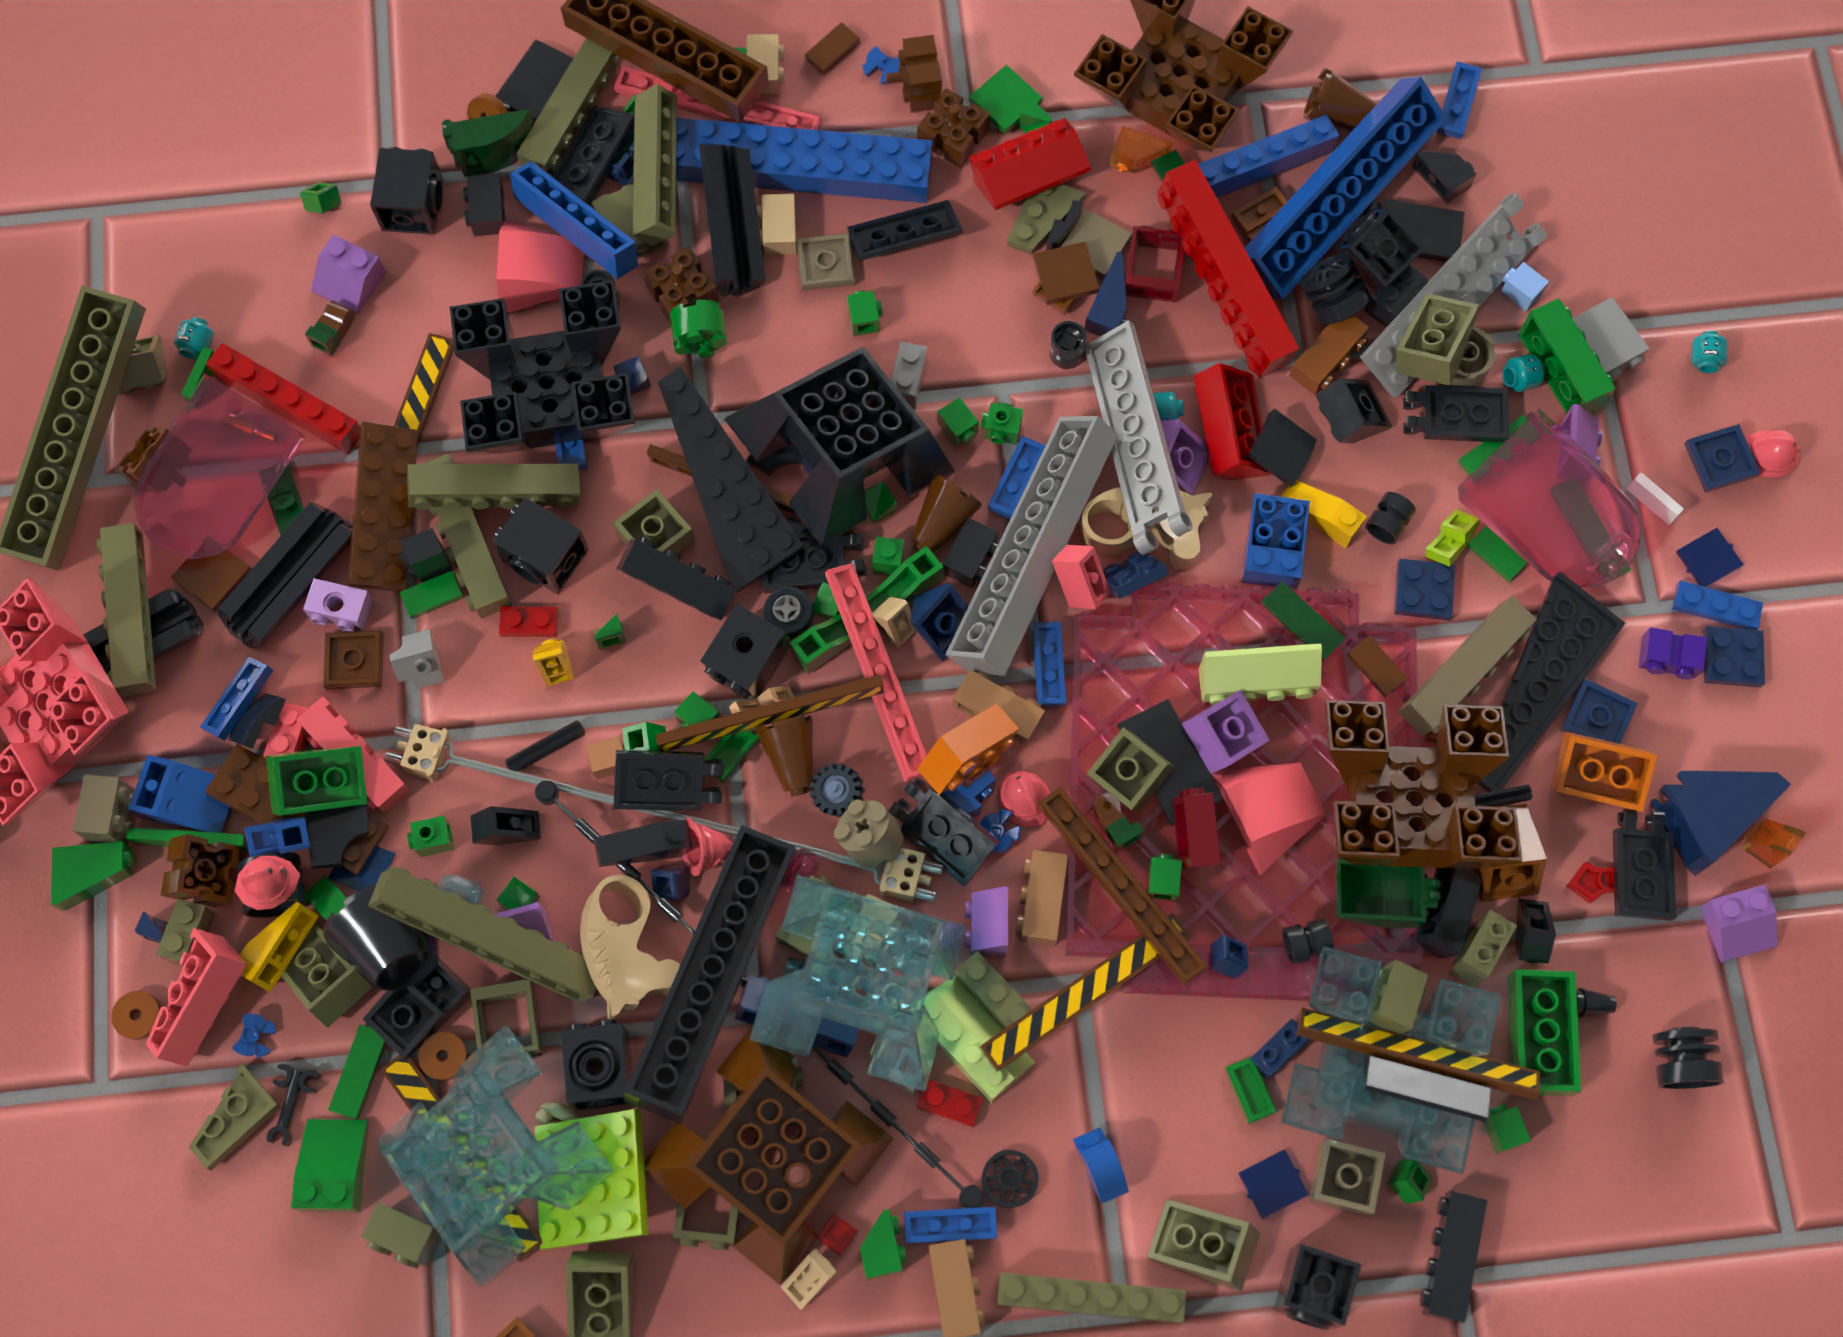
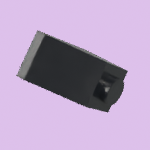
M1420 151L1417 153L1412 166L1447 204L1470 188L1477 174L1473 166L1457 154Z
M490 806L470 815L473 844L497 846L541 839L539 813L536 810Z
M1519 898L1515 940L1518 958L1532 964H1549L1556 938L1549 903Z

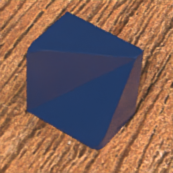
M639 356L614 366L616 375L628 374L631 395L651 387L648 375Z
M661 865L651 870L653 891L661 899L666 897L671 900H679L689 895L687 866Z
M143 912L135 932L145 939L160 943L168 922Z
M1223 934L1210 945L1212 970L1236 979L1249 969L1246 944Z

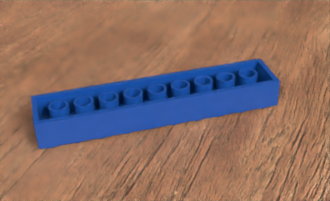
M1422 77L1400 79L1245 247L1272 299H1284L1298 284L1303 274L1318 262L1448 119Z
M676 118V181L704 183L699 143L724 144L750 149L754 188L927 203L932 163V140Z

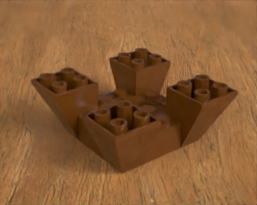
M1130 0L1143 32L1134 48L1131 50L1101 34L1074 72V76L1107 101L1193 149L1212 152L1239 113L1240 109L1228 103L1236 91L1268 71L1294 31L1247 6L1226 38L1222 39L1188 20L1195 0Z
M1326 700L1329 754L1348 788L1349 802L1334 801L1333 803L1337 857L1354 865L1477 869L1522 863L1523 857L1516 808L1475 806L1473 786L1509 758L1503 706L1444 704L1436 748L1389 746L1385 702Z
M753 1024L716 1070L718 1075L741 1092V1094L704 1140L683 1124L674 1123L645 1159L644 1170L646 1177L684 1208L688 1207L711 1187L748 1217L752 1222L732 1247L781 1286L818 1237L804 1222V1219L839 1174L857 1187L894 1138L848 1100L845 1101L831 1120L790 1087L801 1062ZM794 1121L799 1126V1134L796 1138L790 1140L785 1135V1127L788 1123ZM752 1127L756 1132V1139L752 1144L745 1145L741 1140V1133L745 1128ZM775 1146L780 1151V1158L776 1163L769 1164L765 1159V1153L770 1147ZM800 1166L804 1171V1177L801 1182L793 1184L790 1181L789 1173L792 1168ZM754 1171L758 1172L761 1178L759 1186L755 1189H749L745 1183L747 1175Z

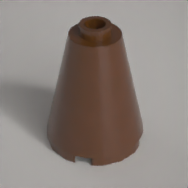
M1325 68L1318 76V79L1322 80L1321 83L1313 86L1304 110V113H1306L1304 118L1313 120L1327 115L1332 124L1357 127L1377 103L1338 74Z
M935 475L931 481L911 539L915 542L913 547L920 551L927 546L932 553H935L965 524L968 518H971L980 509L981 502L971 494L968 497L962 491L963 488L940 475Z
M812 715L775 721L772 724L773 726L766 727L764 724L756 727L757 735L783 791L790 792L791 797L808 793L807 788L810 787L813 775Z

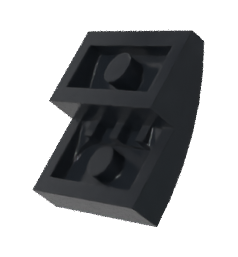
M1273 409L1267 415L1262 432L1254 438L1248 457L1291 488L1304 470L1317 439L1278 410Z
M267 693L263 694L247 708L230 733L228 740L253 749L263 723L272 726L276 725L286 699Z

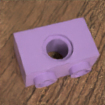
M313 579L303 610L310 618V621L315 624L326 626L327 623L337 625L339 629L353 632L354 629L364 631L374 600L366 590ZM343 603V607L339 611H332L336 604Z

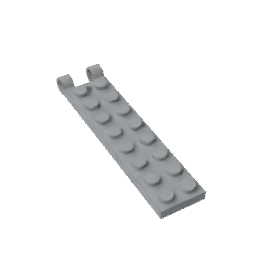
M1516 192L1509 194L1499 203L1496 209L1360 356L1392 397H1398L1415 378L1397 373L1396 350L1426 293L1478 304L1480 307L1500 285L1507 272L1512 267L1515 268L1533 247L1540 244L1547 237V233L1540 223H1535L1528 227L1522 236L1511 223L1509 218L1519 212L1524 206V202Z
M1128 320L1087 344L1085 352L1103 421L1118 434L1111 452L1133 533V542L1139 553L1145 555L1158 547L1157 540L1150 531V527L1168 518L1171 530L1178 537L1191 531L1193 525L1184 509L1135 325Z

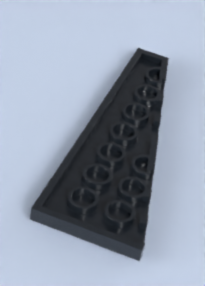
M680 366L658 381L731 586L736 590V593H739L805 546Z
M1561 571L1552 578L1537 615V620L1532 627V632L1528 637L1501 704L1503 706L1509 758L1478 782L1488 792L1501 790L1626 624Z

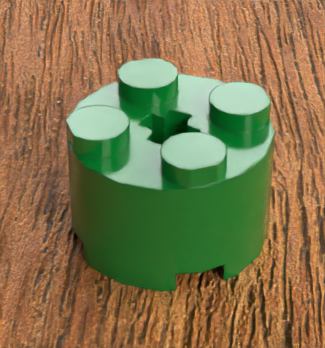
M696 300L695 306L683 308L682 303L670 312L672 337L676 354H698L700 358H708L714 356L715 350L727 344L724 311L720 309L719 303L710 300Z

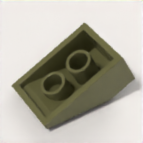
M1426 293L1396 350L1397 373L1451 385L1460 367L1479 311V305Z
M316 922L281 975L305 1007L327 1028L373 988L360 972L328 947L323 936V930Z
M1166 1199L1147 1257L1214 1284L1242 1292L1260 1232L1249 1222Z
M572 1252L566 1264L568 1337H632L635 1285L634 1252Z

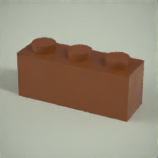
M1354 315L1338 323L1329 324L1296 360L1289 376L1313 395H1316L1321 388L1326 389L1335 378L1333 374L1338 369L1343 371L1351 361L1349 356L1354 351H1361L1368 341L1366 334L1369 327Z

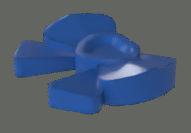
M876 46L868 52L866 63L862 67L866 77H868L878 66V69L883 71L880 83L883 85L887 84L885 79L886 73L899 72V58H891L883 54L879 47Z
M1000 809L999 814H988L980 822L982 827L1000 841L994 849V852L998 854L1010 849L1014 844V840L1019 841L1022 829L1019 826L1008 831L1003 827L1013 816V813L1008 810Z
M245 1014L242 1017L244 1028L240 1040L233 1045L232 1049L242 1056L256 1055L257 1058H261L269 1053L270 1049L256 1042L259 1039V1033L274 1034L276 1033L275 1026L271 1020L266 1022L260 1015Z

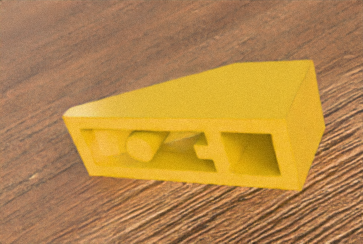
M1296 481L1291 488L1288 486L1281 495V497L1310 501L1308 523L1345 549L1361 530L1367 518L1365 514L1346 501L1299 481Z
M549 639L544 641L542 645L535 647L532 655L533 660L547 686L574 680L568 650L563 640Z
M298 902L294 903L246 944L240 954L241 958L247 963L242 977L271 993L319 915Z

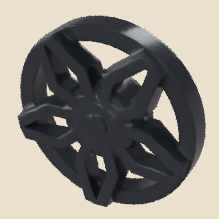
M1004 1150L996 1153L987 1161L982 1172V1186L985 1194L993 1203L1004 1208H1017L1026 1204L1034 1196L1038 1187V1171L1035 1164L1027 1155L1019 1151ZM1004 1156H1017L1021 1159L1014 1162L1013 1166H1010V1162ZM998 1158L1006 1164L1005 1168H999ZM994 1162L995 1170L999 1174L987 1177L988 1169ZM1026 1162L1023 1171L1020 1172L1016 1167ZM1029 1166L1033 1173V1183L1027 1178H1022L1027 1173ZM998 1179L999 1184L997 1186L987 1185L991 1180ZM1021 1183H1026L1031 1190L1021 1189ZM1002 1188L1000 1192L1001 1201L995 1198L990 1190ZM1015 1190L1021 1194H1028L1024 1199L1014 1202L1016 1197ZM1006 1191L1012 1194L1009 1203L1005 1199Z

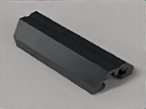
M699 143L716 286L720 296H742L760 288L766 281L750 149L724 144Z
M310 502L218 608V616L229 633L242 641L248 648L261 647L308 593L313 579H320L349 545L352 537V524L336 512L317 503Z
M168 588L148 599L154 660L201 635L204 625L202 620L197 615L193 604L178 591ZM101 624L83 635L104 671L108 674L111 671V663L107 659L105 646L109 644V638L104 630V625Z

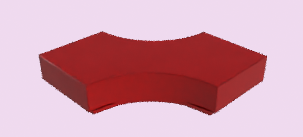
M1584 862L1566 887L1591 904L1601 895L1614 893V867L1600 868Z

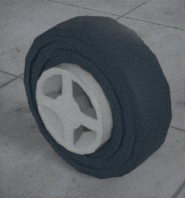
M787 586L778 588L765 600L763 615L764 620L783 630L788 637H793L807 630L812 623L814 609L810 598L805 592L799 588Z

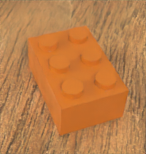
M996 703L940 736L917 770L939 795L948 789L953 792L965 782L966 778L970 780L976 778L983 771L984 767L987 766L989 769L994 767L1002 759L1000 754L1014 743L1012 738L1019 728Z
M1565 731L1551 788L1556 792L1643 812L1658 755L1648 750Z

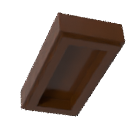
M841 22L805 53V60L824 75L860 43V38Z
M1371 636L1367 637L1347 654L1350 660L1384 698L1408 680V677Z

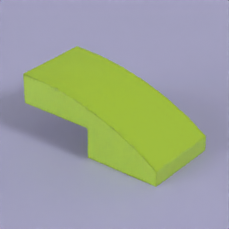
M1455 509L1441 524V533L1427 546L1425 557L1450 567L1471 540L1480 524V518Z

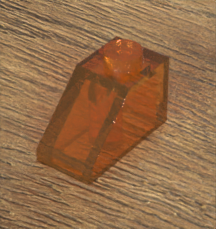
M1122 126L1112 151L1110 166L1115 167L1121 172L1133 174L1152 167L1150 164L1151 160L1171 151L1172 142Z
M1765 819L1758 825L1753 823L1743 835L1746 841L1741 848L1771 869L1792 854L1806 833L1801 829Z

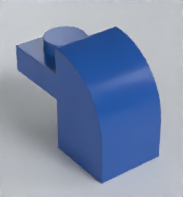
M987 771L967 789L961 785L953 792L948 789L943 793L974 818L982 810V805L978 800L980 799L983 802L994 793L993 787H995L996 778Z
M304 816L282 818L273 822L244 827L250 857L264 853L280 851V854L310 848Z
M1101 1128L1073 1139L1075 1148L1087 1169L1091 1185L1101 1204L1129 1192L1126 1178L1110 1140L1106 1139Z

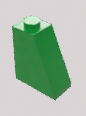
M123 841L53 847L51 905L60 911L69 910L131 877L132 867L135 866L136 862L134 850Z

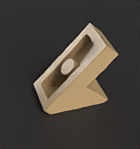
M890 597L872 613L875 621L885 628L890 642L897 649L917 632L911 624L912 613L908 602L904 599Z

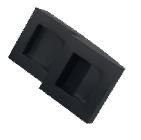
M1073 199L1066 221L1054 220L1047 240L1046 251L1060 248L1082 215L1083 202Z

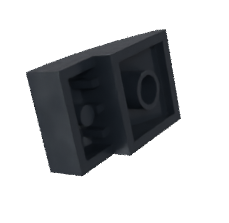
M439 958L435 970L422 981L401 990L386 991L365 1015L363 1020L403 1059H406L429 1036L436 1033L471 996V988Z

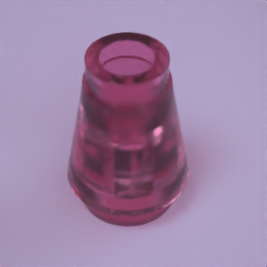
M801 848L798 853H794L785 881L782 884L783 887L792 893H798L806 884L810 875L813 876L819 870L820 858L804 848Z

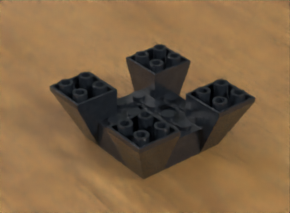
M614 280L559 289L564 330L521 338H514L504 298L449 307L455 356L491 381V396L460 401L465 449L467 452L509 453L563 444L565 442L611 436L635 424L628 374L604 377L603 364L621 330Z
M864 347L854 350L725 418L727 424L756 462L793 443L812 467L813 471L790 500L789 505L821 546L867 521L864 489L865 478L887 467L911 497L928 488L935 475L946 478L955 471L929 428ZM825 425L829 432H825L821 427Z

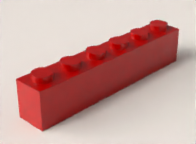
M221 343L206 363L216 379L345 454L349 455L360 439V426L357 420L224 343Z

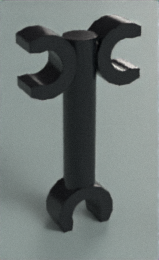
M278 1064L277 1068L286 1071L287 1077L283 1081L273 1080V1084L281 1088L288 1087L277 1126L268 1131L266 1139L268 1142L274 1143L276 1135L283 1133L282 1145L288 1147L292 1141V1134L288 1128L300 1088L307 1094H316L317 1090L308 1087L307 1081L311 1077L320 1078L321 1075L313 1070L300 1072L293 1070L287 1064Z

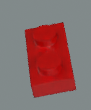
M501 606L499 634L501 637H557V607Z
M926 1078L916 1108L973 1128L983 1098Z

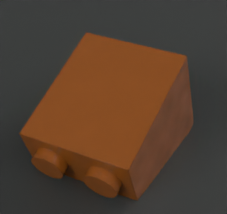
M1527 804L1504 806L1516 808L1523 861L1521 864L1474 869L1475 874L1482 878L1479 889L1481 902L1539 894L1547 858Z

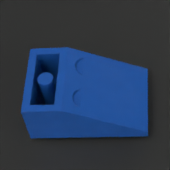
M1254 493L1241 583L1277 587L1283 581L1292 590H1297L1302 579L1310 501Z
M147 754L128 810L139 818L191 831L223 833L231 808L207 796L205 793L215 774Z

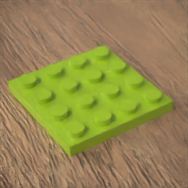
M632 1109L535 1126L539 1236L542 1239L540 1249L548 1250L648 1235L641 1110Z

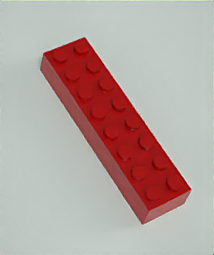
M1196 159L1167 172L1157 192L1158 203L1169 214L1172 229L1176 233L1179 232L1181 238H1183L1182 245L1184 251L1188 256H1192L1195 262V270L1198 276L1205 280L1211 300L1217 302L1221 310L1220 314L1225 325L1230 326L1234 333L1233 338L1236 346L1245 353L1248 368L1252 373L1255 372L1258 379L1287 366L1299 350V346Z

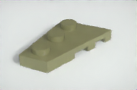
M1058 184L1027 197L1009 235L1007 246L1032 255L1049 237L1054 220L1064 221L1067 218L1073 199L1082 202L1086 198V192L1064 184Z
M242 1063L236 1071L238 1075L230 1088L226 1087L221 1095L223 1099L215 1112L207 1117L189 1146L205 1168L210 1171L281 1108L247 1066Z

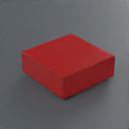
M833 1213L818 1234L817 1240L841 1257L859 1231Z

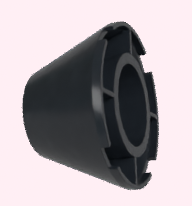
M375 883L343 901L345 907L336 916L334 913L330 914L324 925L323 936L331 950L379 989L384 991L401 990L422 981L435 970L439 962V939L368 907L377 885Z

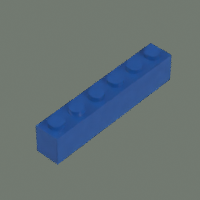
M1324 115L1209 159L1198 165L1217 198L1330 154L1338 140L1339 134L1328 116Z
M532 161L510 173L514 198L615 278L622 277L638 266L636 242Z

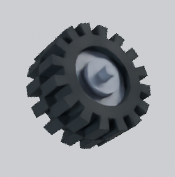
M833 763L827 764L828 767H821L819 769L820 772L818 774L815 773L812 777L814 782H810V788H812V792H809L810 797L813 798V804L821 812L831 816L842 817L848 810L851 802L854 800L863 801L862 793H865V788L862 787V784L864 782L858 776L859 774L848 766L839 763L836 765Z

